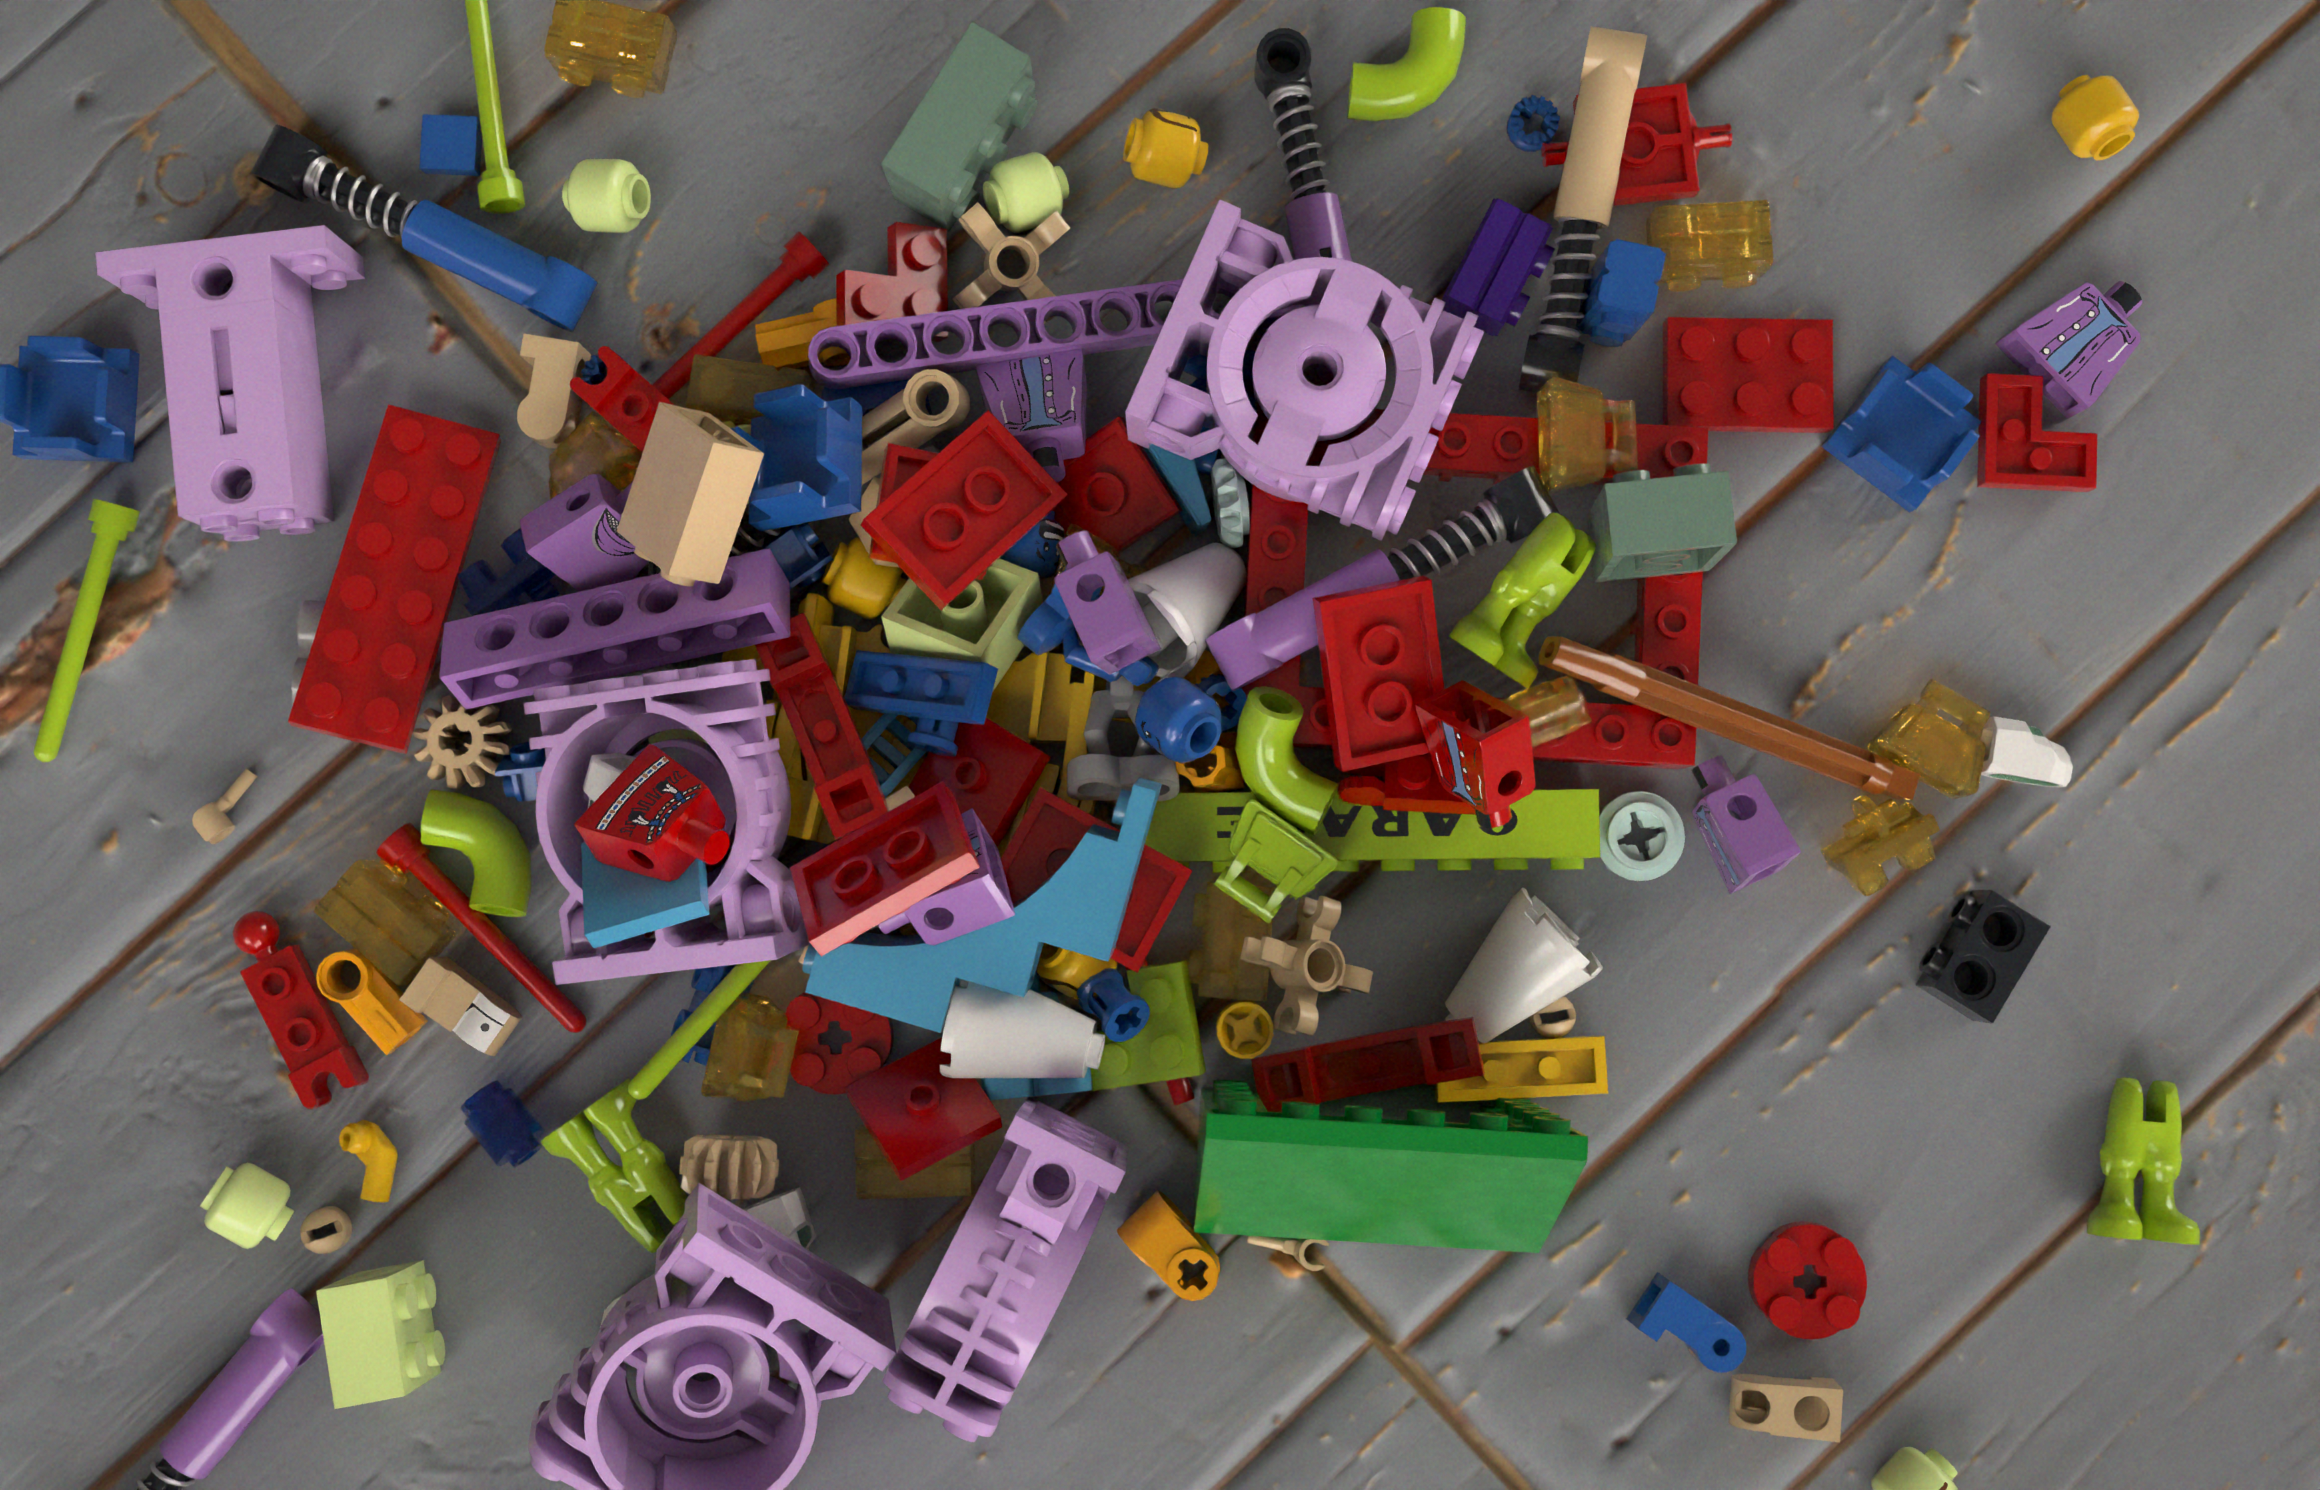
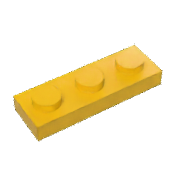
M1605 1036L1479 1042L1485 1075L1435 1084V1099L1438 1103L1496 1100L1498 1098L1515 1099L1608 1094Z

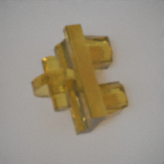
M1861 795L1851 802L1856 818L1841 826L1845 836L1821 849L1826 864L1842 873L1854 890L1864 896H1870L1886 887V884L1889 882L1881 863L1893 856H1896L1899 865L1907 870L1918 869L1935 860L1930 836L1940 831L1933 815H1922L1909 802L1898 806L1890 798L1876 806L1869 797Z

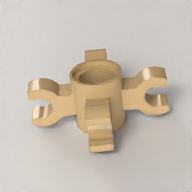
M978 202L958 220L959 223L984 250L986 256L984 259V273L952 299L959 309L979 307L998 290L1006 292L1017 290L1024 300L1055 296L1036 274L1039 268V255L1071 229L1057 211L1025 238L1020 236L1005 237ZM1006 249L1014 250L1023 257L1025 271L1021 278L1010 279L999 271L997 257L1000 251ZM1054 316L1047 318L1044 324L1049 322Z
M1302 896L1296 912L1299 924L1296 940L1280 941L1270 937H1262V940H1258L1252 937H1245L1240 959L1249 963L1270 967L1273 980L1280 988L1285 990L1284 999L1277 1007L1274 1015L1273 1028L1275 1030L1291 1035H1296V1032L1313 1036L1318 1025V1010L1316 1007L1318 992H1327L1334 989L1344 993H1351V990L1369 994L1373 971L1345 964L1341 949L1334 942L1329 941L1331 931L1335 928L1340 918L1341 902L1325 896H1319L1318 901Z

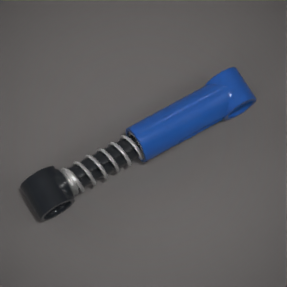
M278 124L274 126L250 172L254 178L299 202H303L305 198L311 197L312 199H317L322 204L332 202L336 211L344 212L349 210L353 219H366L371 228L384 227V231L390 237L401 235L404 250L523 306L532 314L554 326L569 332L574 331L598 284L594 278L552 256L544 257L425 199L418 204L416 200L408 203L401 199L399 192L391 195L384 191L382 184L379 183L373 186L367 183L364 175L358 178L350 175L348 167L338 169L332 160L327 158L328 152L310 139Z

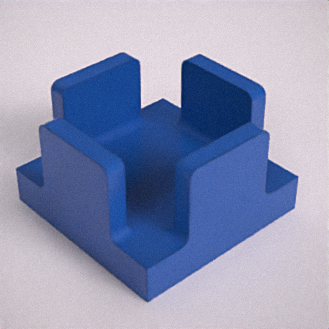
M28 336L27 346H19L18 368L10 364H0V422L13 427L12 455L29 460L133 463L140 354L131 349L102 348L81 337Z
M1892 355L1883 363L1821 447L1910 513L1919 507L1934 486L1951 476L1980 437L1975 430L1982 421L1963 408L1974 395L1934 364L1927 363L1917 371H1914Z
M794 385L755 394L753 407L765 416L751 419V435L740 427L730 428L764 453L749 496V524L759 531H766L861 512L862 405L852 397L834 401H823L804 385Z

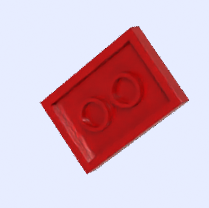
M1667 317L1663 322V425L1708 427L1709 431L1830 432L1834 429L1833 319Z
M987 410L871 511L860 525L942 611L1055 509L1068 494L1000 421Z
M1418 576L1312 598L1335 767L1345 772L1430 753L1415 704L1444 690L1432 579Z
M942 781L790 867L808 940L819 955L823 956L843 944L852 942L862 933L894 915L905 912L912 905L942 888L960 881L965 875L980 868L956 799L945 782Z
M1040 787L1001 857L1012 904L1034 891L1053 875L1071 856L1093 824L1119 832L1120 830ZM1144 845L1116 947L1110 957L1111 959L1138 973L1193 870Z

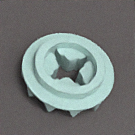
M1226 458L1216 459L1211 471V489L1218 535L1223 545L1229 548L1242 547L1243 535H1248L1250 530L1249 507L1244 477L1232 467Z
M1636 791L1622 794L1604 806L1599 816L1600 857L1608 870L1627 880L1647 881L1664 875L1674 867L1684 848L1685 831L1680 815L1667 800L1650 792ZM1630 813H1632L1633 819L1637 820L1640 828H1660V833L1653 834V838L1645 841L1646 850L1644 854L1646 860L1643 853H1639L1636 845H1618L1617 840L1624 838L1623 835L1631 832L1630 822H1632Z

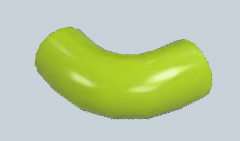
M1444 7L1420 9L1414 12L1411 17L1409 46L1406 54L1401 59L1390 64L1353 62L1347 119L1363 121L1403 119L1432 105L1456 77L1464 50L1466 16L1459 11Z
M1265 686L1255 687L1250 690L1241 712L1235 744L1242 778L1263 806L1287 823L1315 836L1332 804L1339 785L1310 771L1301 764L1295 755L1293 738L1304 711L1301 703L1285 691Z
M431 789L423 809L421 842L426 845L459 850L470 859L474 867V882L469 907L479 912L498 916H526L531 892V854L518 826L493 804L461 793Z

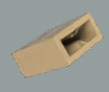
M659 402L617 532L635 546L634 553L637 556L656 564L661 569L660 575L664 579L689 587L694 586L695 580L719 584L764 453L710 413Z

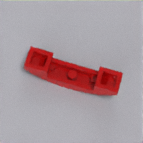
M803 612L791 617L790 637L756 644L755 647L764 669H769L771 686L779 695L816 784L814 789L833 835L838 841L889 812V808L847 703L806 615Z
M1473 1017L1354 1036L1251 1059L1257 1092L1267 1112L1282 1111V1102L1319 1104L1324 1101L1425 1083L1432 1085L1485 1075Z

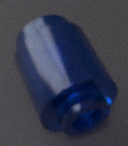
M498 1080L478 1090L461 1106V1111L467 1117L464 1124L497 1166L510 1162L516 1168L533 1157L542 1148L538 1139L545 1130L512 1088L505 1089Z

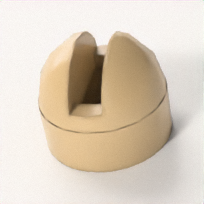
M1563 996L1531 1015L1529 1022L1532 1028L1541 1036L1561 1038L1567 1035L1574 1027L1576 1011L1571 1001ZM1567 1010V1019L1545 1024L1541 1023L1540 1014Z
M326 1206L312 1211L304 1219L300 1228L301 1240L307 1249L315 1253L328 1254L345 1246L352 1234L351 1220L348 1214L338 1207ZM334 1222L337 1233L316 1240L313 1230Z

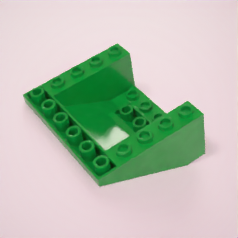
M1213 1080V1089H1201L1193 1230L1197 1233L1539 1253L1587 1163L1588 1136L1572 1128L1570 1119L1560 1118V1114L1549 1112L1550 1109L1542 1108L1540 1104L1532 1103L1528 1098L1496 1099V1106L1480 1105V1113H1470V1124L1445 1122V1112L1426 1109H1408L1407 1120L1382 1118V1108L1359 1105H1346L1344 1116L1319 1115L1320 1104L1307 1102H1282V1112H1267L1257 1092L1249 1090L1247 1082Z

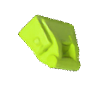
M1250 799L1245 803L1239 821H1234L1230 834L1232 839L1229 840L1230 844L1227 845L1229 846L1227 851H1230L1232 853L1231 856L1234 855L1235 858L1230 867H1225L1213 885L1269 924L1282 905L1280 903L1288 894L1290 895L1289 898L1294 897L1295 900L1302 898L1303 895L1307 894L1306 892L1315 889V885L1337 867L1338 860L1333 854L1277 816L1260 802ZM1247 865L1276 885L1270 896L1239 875Z

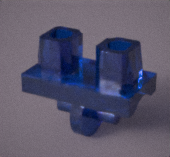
M521 528L507 537L500 545L515 564L504 575L499 577L490 564L483 559L474 562L458 575L470 599L464 606L472 616L555 598L560 594L552 582L549 581L556 574L526 552Z

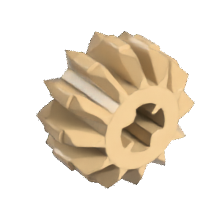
M445 696L442 698L441 703L442 713L431 708L423 711L425 719L431 726L429 730L416 728L413 731L415 738L427 741V746L419 749L414 756L417 761L431 762L427 771V776L430 779L440 780L446 776L448 788L461 789L466 780L472 787H483L485 785L484 770L495 775V770L499 765V762L495 760L497 753L510 755L512 746L499 743V738L512 731L511 725L507 722H495L500 708L495 704L465 709L455 697ZM461 731L470 733L472 736V743L464 744L468 748L467 752L456 750V739L463 740L458 735Z
M697 1134L684 1142L683 1156H680L679 1174H682L681 1189L691 1194L697 1184L700 1183L728 1200L762 1199L774 1191L775 1177H778L779 1159H777V1144L761 1136Z

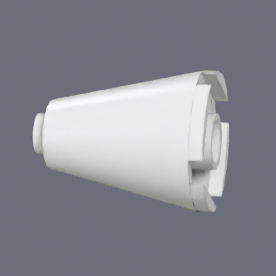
M1211 543L1128 579L1161 647L1160 650L1148 655L1159 666L1158 673L1155 675L1161 678L1159 681L1175 676L1184 678L1192 671L1207 647L1205 639L1216 633L1247 582L1246 568L1241 556L1232 548L1220 543Z
M1522 887L1512 896L1446 1000L1445 1005L1450 1014L1445 1020L1473 1017L1478 1040L1482 1043H1487L1595 978L1603 969V966L1592 951L1584 956L1575 948L1580 938L1535 895L1530 899L1527 890Z
M969 981L967 988L955 986L951 998L940 1050L951 1054V1064H941L940 1073L942 1076L950 1078H1084L1088 1067L1094 1069L1099 1067L1105 1044V1035L1096 1033L1097 1021L1031 989L1023 998Z

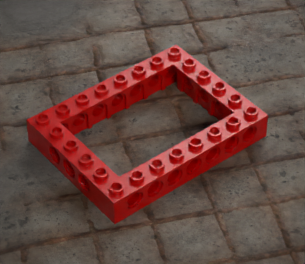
M1257 402L1255 412L1258 417L1254 424L1253 442L1258 445L1269 419ZM1375 409L1364 424L1343 437L1327 441H1317L1307 466H1320L1329 445L1341 443L1360 435L1380 418L1385 409ZM1449 413L1442 431L1431 427L1428 432L1439 437L1423 475L1438 476V481L1449 482L1452 477L1493 479V484H1497L1511 475L1534 465L1542 482H1548V487L1559 488L1563 483L1604 486V484L1613 483V475L1635 470L1649 471L1650 479L1673 477L1675 468L1692 464H1707L1709 428ZM1252 483L1250 489V530L1247 544V582L1245 584L1244 617L1253 613L1257 614L1304 589L1308 504L1271 495ZM1703 572L1632 579L1638 580L1636 620L1630 623V634L1635 635L1634 661L1698 685ZM1301 654L1284 662L1283 665L1265 676L1242 687L1246 698L1250 690L1262 686L1276 688L1293 696L1301 703L1304 710L1293 738V748L1333 750L1325 689L1323 687L1299 686ZM1495 697L1529 716L1533 761L1662 769H1683L1695 766L1697 727L1639 705Z

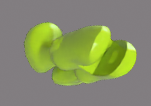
M1550 513L1536 526L1517 552L1498 572L1490 592L1469 614L1458 620L1448 636L1517 683L1529 689L1537 676L1538 669L1525 651L1526 642L1534 627L1546 616L1553 614L1564 598L1580 580L1594 555L1597 544L1589 534L1583 530L1575 529L1574 524L1564 515Z
M629 1077L586 1109L552 1131L540 1142L551 1155L570 1159L589 1178V1188L595 1197V1201L605 1206L637 1242L649 1252L655 1253L666 1236L647 1205L655 1200L669 1221L675 1226L685 1212V1200L688 1198V1195L681 1189V1183L666 1163L665 1153L653 1142L644 1139L638 1131L631 1115L637 1099L629 1094L628 1085L631 1081ZM592 1124L619 1153L622 1166L615 1164L606 1155L595 1137Z
M2129 1077L2116 1079L2109 1103L2104 1143L2099 1150L2100 1167L2105 1175L2100 1203L2088 1215L2087 1234L2121 1239L2142 1240L2143 1238L2169 1243L2200 1244V1229L2197 1222L2180 1213L2176 1208L2174 1199V1181L2180 1173L2183 1159L2181 1154V1109L2175 1083L2163 1080L2152 1082L2146 1099V1121H2143V1092L2139 1081ZM2140 1170L2143 1178V1187L2138 1214L2134 1204V1180Z

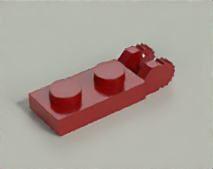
M1430 753L1345 771L1348 774H1361L1364 776L1344 778V780H1340L1338 787L1339 799H1342V802H1348L1347 804L1383 806V810L1476 815L1475 809L1442 787ZM1374 776H1383V782Z

